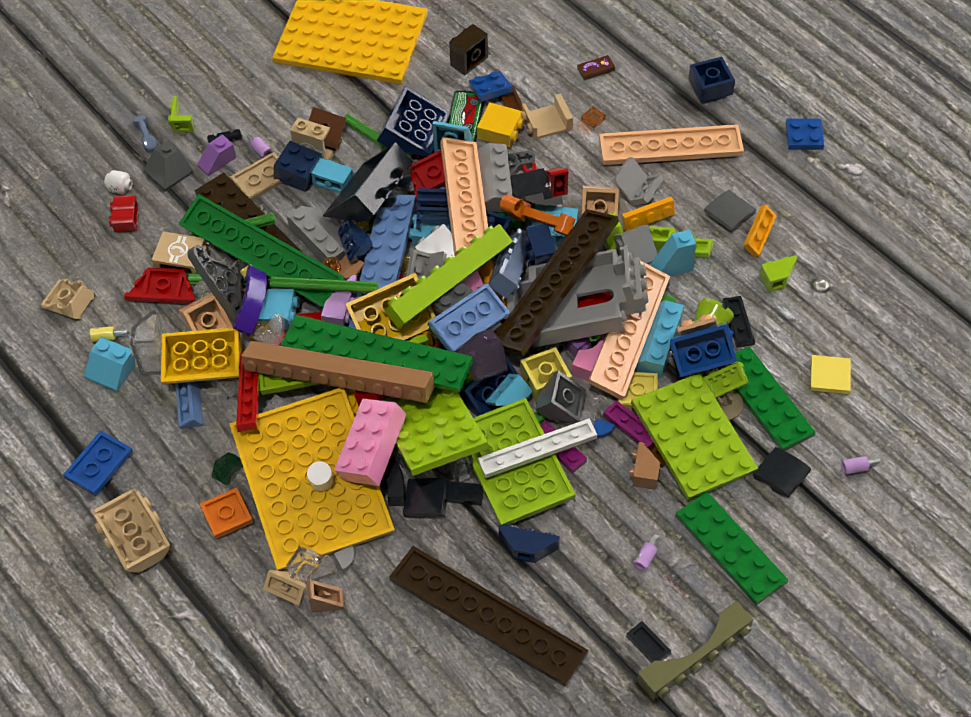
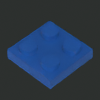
M495 71L469 80L470 88L481 102L513 92L512 85L501 71Z
M786 118L788 150L824 149L821 119Z

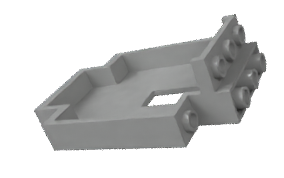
M627 246L620 247L622 256H618L616 249L596 253L534 340V347L625 330L624 322L627 321L626 315L645 312L646 303H649L648 294L645 292V289H648L646 278H644L647 275L644 264L641 265L639 257L634 258L633 253H629ZM547 263L529 267V280L519 282V288L514 295L510 294L507 297V309L510 313ZM608 291L614 294V297L606 303L578 308V297Z

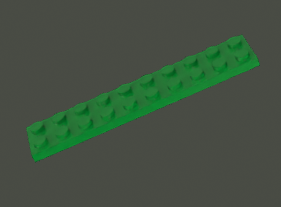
M200 194L197 195L179 222L181 227L245 264H252L253 267L265 272L266 276L270 278L346 279L338 272ZM294 289L297 294L324 308L325 301L335 292Z
M295 315L280 345L433 372L435 387L460 393L473 363V357L299 315Z

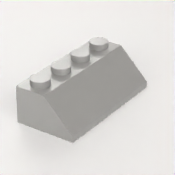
M488 143L477 149L485 208L491 212H504L500 209V201L504 195L512 196L507 145Z
M301 206L287 215L289 229L325 266L334 270L337 262L342 260L346 254L338 235V228L327 217H323V213L318 208Z

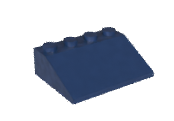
M405 86L398 96L376 141L386 147L396 142L406 153L427 157L432 154L434 149L433 121L446 123L450 113Z

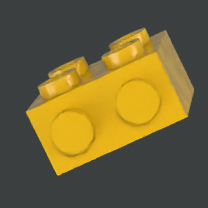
M489 102L477 126V139L496 144H506L510 148L513 141L517 140L518 130L522 129L524 124L522 111Z

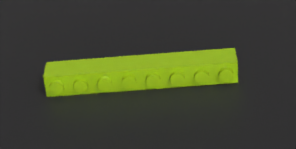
M500 224L494 228L492 225L483 231L484 235L481 238L477 235L470 241L471 245L469 247L465 245L456 251L457 256L453 257L450 255L443 261L444 265L442 267L437 265L429 271L430 276L427 278L422 276L415 282L417 284L415 287H407L401 292L403 296L399 299L395 296L387 303L389 306L384 311L398 329L513 242Z

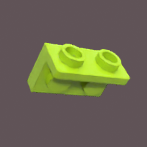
M734 362L727 364L721 370L714 369L709 371L708 376L703 378L716 399L718 396L721 397L749 384L743 370V363Z

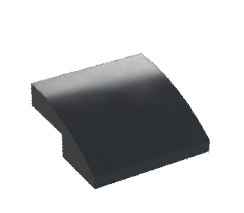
M544 168L510 176L514 197L519 198L543 193L544 200L552 198Z
M775 447L758 469L754 471L753 476L754 479L771 485L772 491L789 498L810 473L811 467L792 454Z

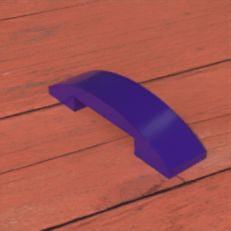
M251 265L247 267L244 280L247 284L241 310L236 314L233 329L248 336L252 334L258 321L267 284L266 273Z

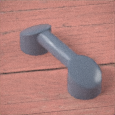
M136 116L133 118V124L136 129L141 130L144 137L142 140L144 150L147 153H153L158 145L155 137L150 135L147 129L148 122L146 116Z

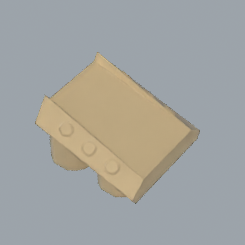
M59 279L42 302L41 308L74 319H81L80 316L90 301L94 300V291L88 289L82 281L77 280L71 283L69 279Z

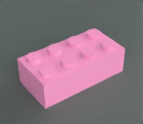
M362 399L334 471L345 481L379 486L406 413L395 402Z

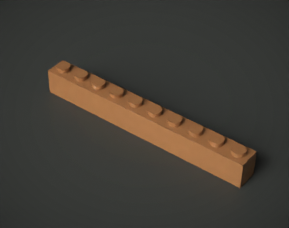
M251 341L242 354L244 370L396 398L427 403L435 388L433 372L256 341Z

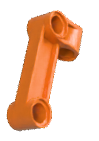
M504 195L500 201V209L509 214L513 219L521 222L529 219L541 224H548V226L554 227L555 232L564 236L568 235L576 221L575 218L561 213L558 217L533 209L531 204L509 195Z

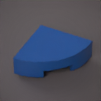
M596 419L593 427L597 433V439L610 435L615 429V424Z

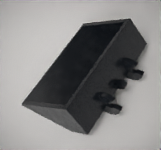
M396 142L360 166L323 214V217L363 222L373 216L379 207H392L397 201V196L388 197V195L394 188L406 187L410 184L412 177H403L413 161Z

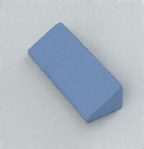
M200 382L175 383L179 428L203 425Z

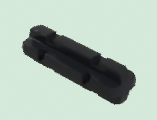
M235 129L233 132L217 133L215 136L214 134L207 136L208 143L221 135H224L229 141L242 138L240 129Z

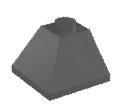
M170 140L154 149L144 168V172L164 191H167L193 173L192 168L181 151Z
M557 370L540 391L535 410L548 419L580 422L586 389Z

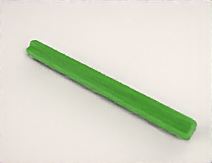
M271 277L270 286L272 288L370 293L379 289L377 282Z

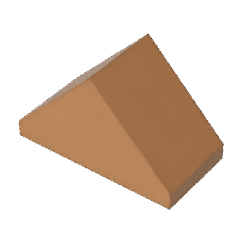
M311 579L307 581L312 613L344 608L342 588Z

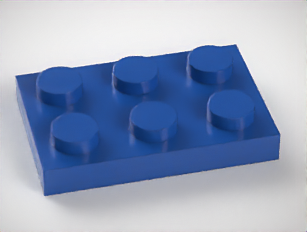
M100 431L63 476L73 484L97 496L133 453V450L126 444Z

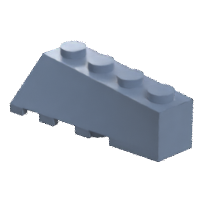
M520 228L511 237L513 242L497 254L488 284L506 299L510 294L514 295L518 290V283L521 280L520 276L524 271L522 268L526 263L524 261L526 252L523 234Z

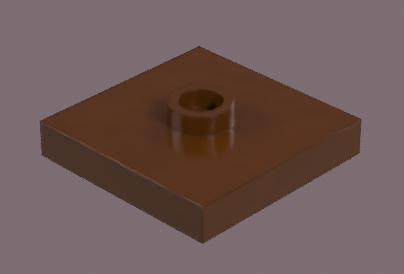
M313 107L308 121L330 127V131L324 139L325 148L336 151L346 118Z

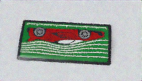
M454 91L447 123L469 127L473 140L476 142L477 126L482 117L485 101L481 102L472 91Z

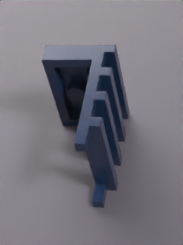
M417 188L416 229H420V223L449 224V230H451L450 217L420 216V214L449 215L446 189Z

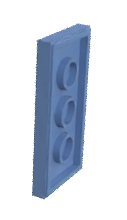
M486 283L430 320L427 324L448 351L456 352L503 320L510 312L488 283Z

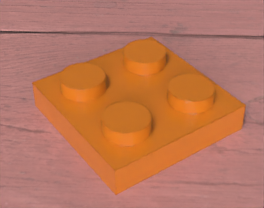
M238 488L200 503V507L215 539L253 523Z

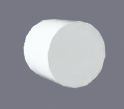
M319 461L309 466L307 476L313 489L317 491L328 490L334 481L330 466L325 462Z

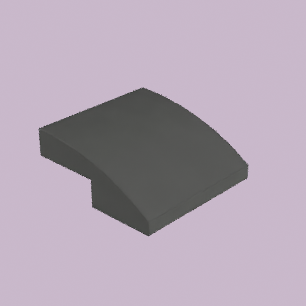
M727 190L708 204L704 212L732 231L742 226L743 221L753 216L757 209L731 190Z
M543 193L519 197V199L531 205L551 206L563 204L562 197L544 200Z

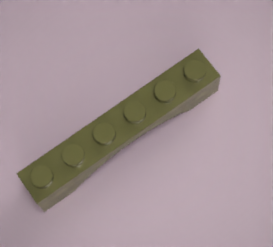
M735 601L720 612L714 633L700 649L679 659L652 662L638 673L637 682L653 701L658 697H665L670 692L671 687L675 684L677 686L681 685L687 679L686 676L692 672L694 674L697 673L706 661H713L722 649H729L734 645L738 637H745L752 630L753 618Z

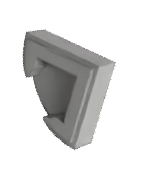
M353 546L334 553V557L343 573L351 567L354 560L355 552Z

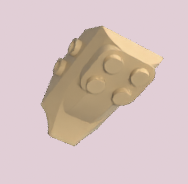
M135 488L91 511V514L97 522L94 526L99 535L104 534L106 537L103 541L108 550H114L126 571L139 573L164 559L170 544L158 524L161 522L156 511L151 512L149 508L152 506L148 498H143Z

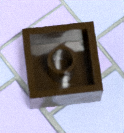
M472 24L459 35L453 37L449 42L450 66L465 76L488 58V34Z

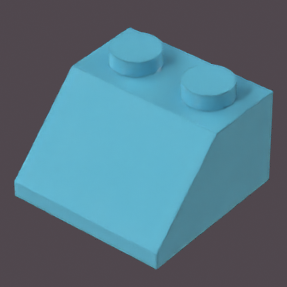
M100 337L90 351L84 378L117 392L138 363L134 351Z

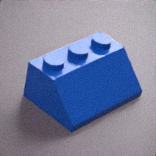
M727 322L670 338L680 377L737 362Z

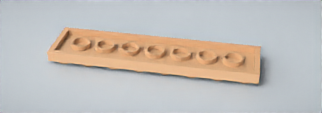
M739 125L599 134L603 165L624 164L629 157H633L637 163L743 156L744 154Z
M442 137L440 144L454 256H457V250L464 245L469 247L471 245L470 241L477 235L480 238L484 235L483 231L488 228L477 143Z
M640 261L641 265H645L647 273L644 276L648 286L645 292H647L649 303H646V311L626 315L627 321L624 322L625 330L606 333L587 382L621 400L625 397L670 278L669 275Z

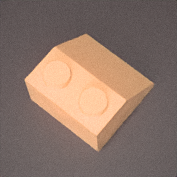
M583 186L581 216L586 209L606 214L614 212L618 216L619 188Z
M213 293L178 310L189 331L233 328L226 312Z

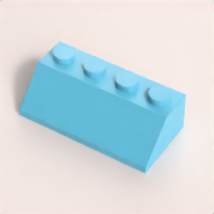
M666 300L660 302L635 371L658 373V377H663L672 350L670 338L677 335V328L682 320L684 305Z

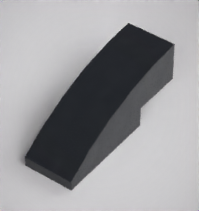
M392 452L381 480V487L388 489V506H404L405 497L402 475L398 462Z

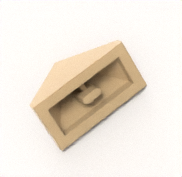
M277 570L268 571L263 590L298 606L301 605L306 589L305 583L297 572Z

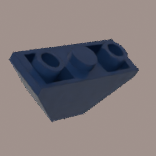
M346 220L344 224L340 225L338 235L347 259L349 261L364 259L372 246L369 235L351 220Z
M499 524V539L515 560L536 563L559 549L560 536H556L554 533H541L530 528L521 529L509 524Z

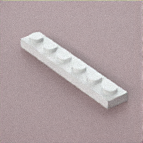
M589 418L479 457L478 463L484 477L488 478L597 439V433Z

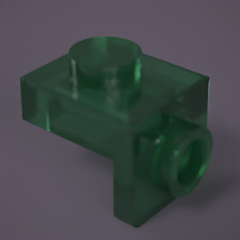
M228 452L215 460L212 478L228 485L232 474L243 467L241 458Z

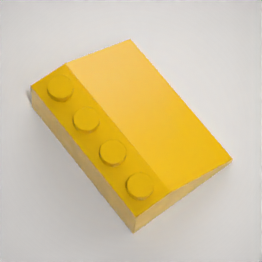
M416 273L346 303V308L355 328L401 340H407L431 329L427 323L436 317L431 305L399 329L384 311L389 306L387 303L392 298L397 296L399 299L403 296L401 293L409 286L413 288L417 285L415 283L418 280Z
M233 328L163 333L161 340V384L239 378L240 353H242L240 332Z

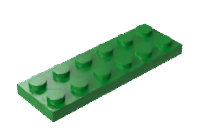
M749 346L736 352L737 362L743 363V370L749 384L735 391L742 397L743 402L776 446L786 451L815 436V430ZM725 365L718 367L719 370L725 368Z
M705 492L676 512L675 517L755 605H758L788 583L789 579L708 492Z

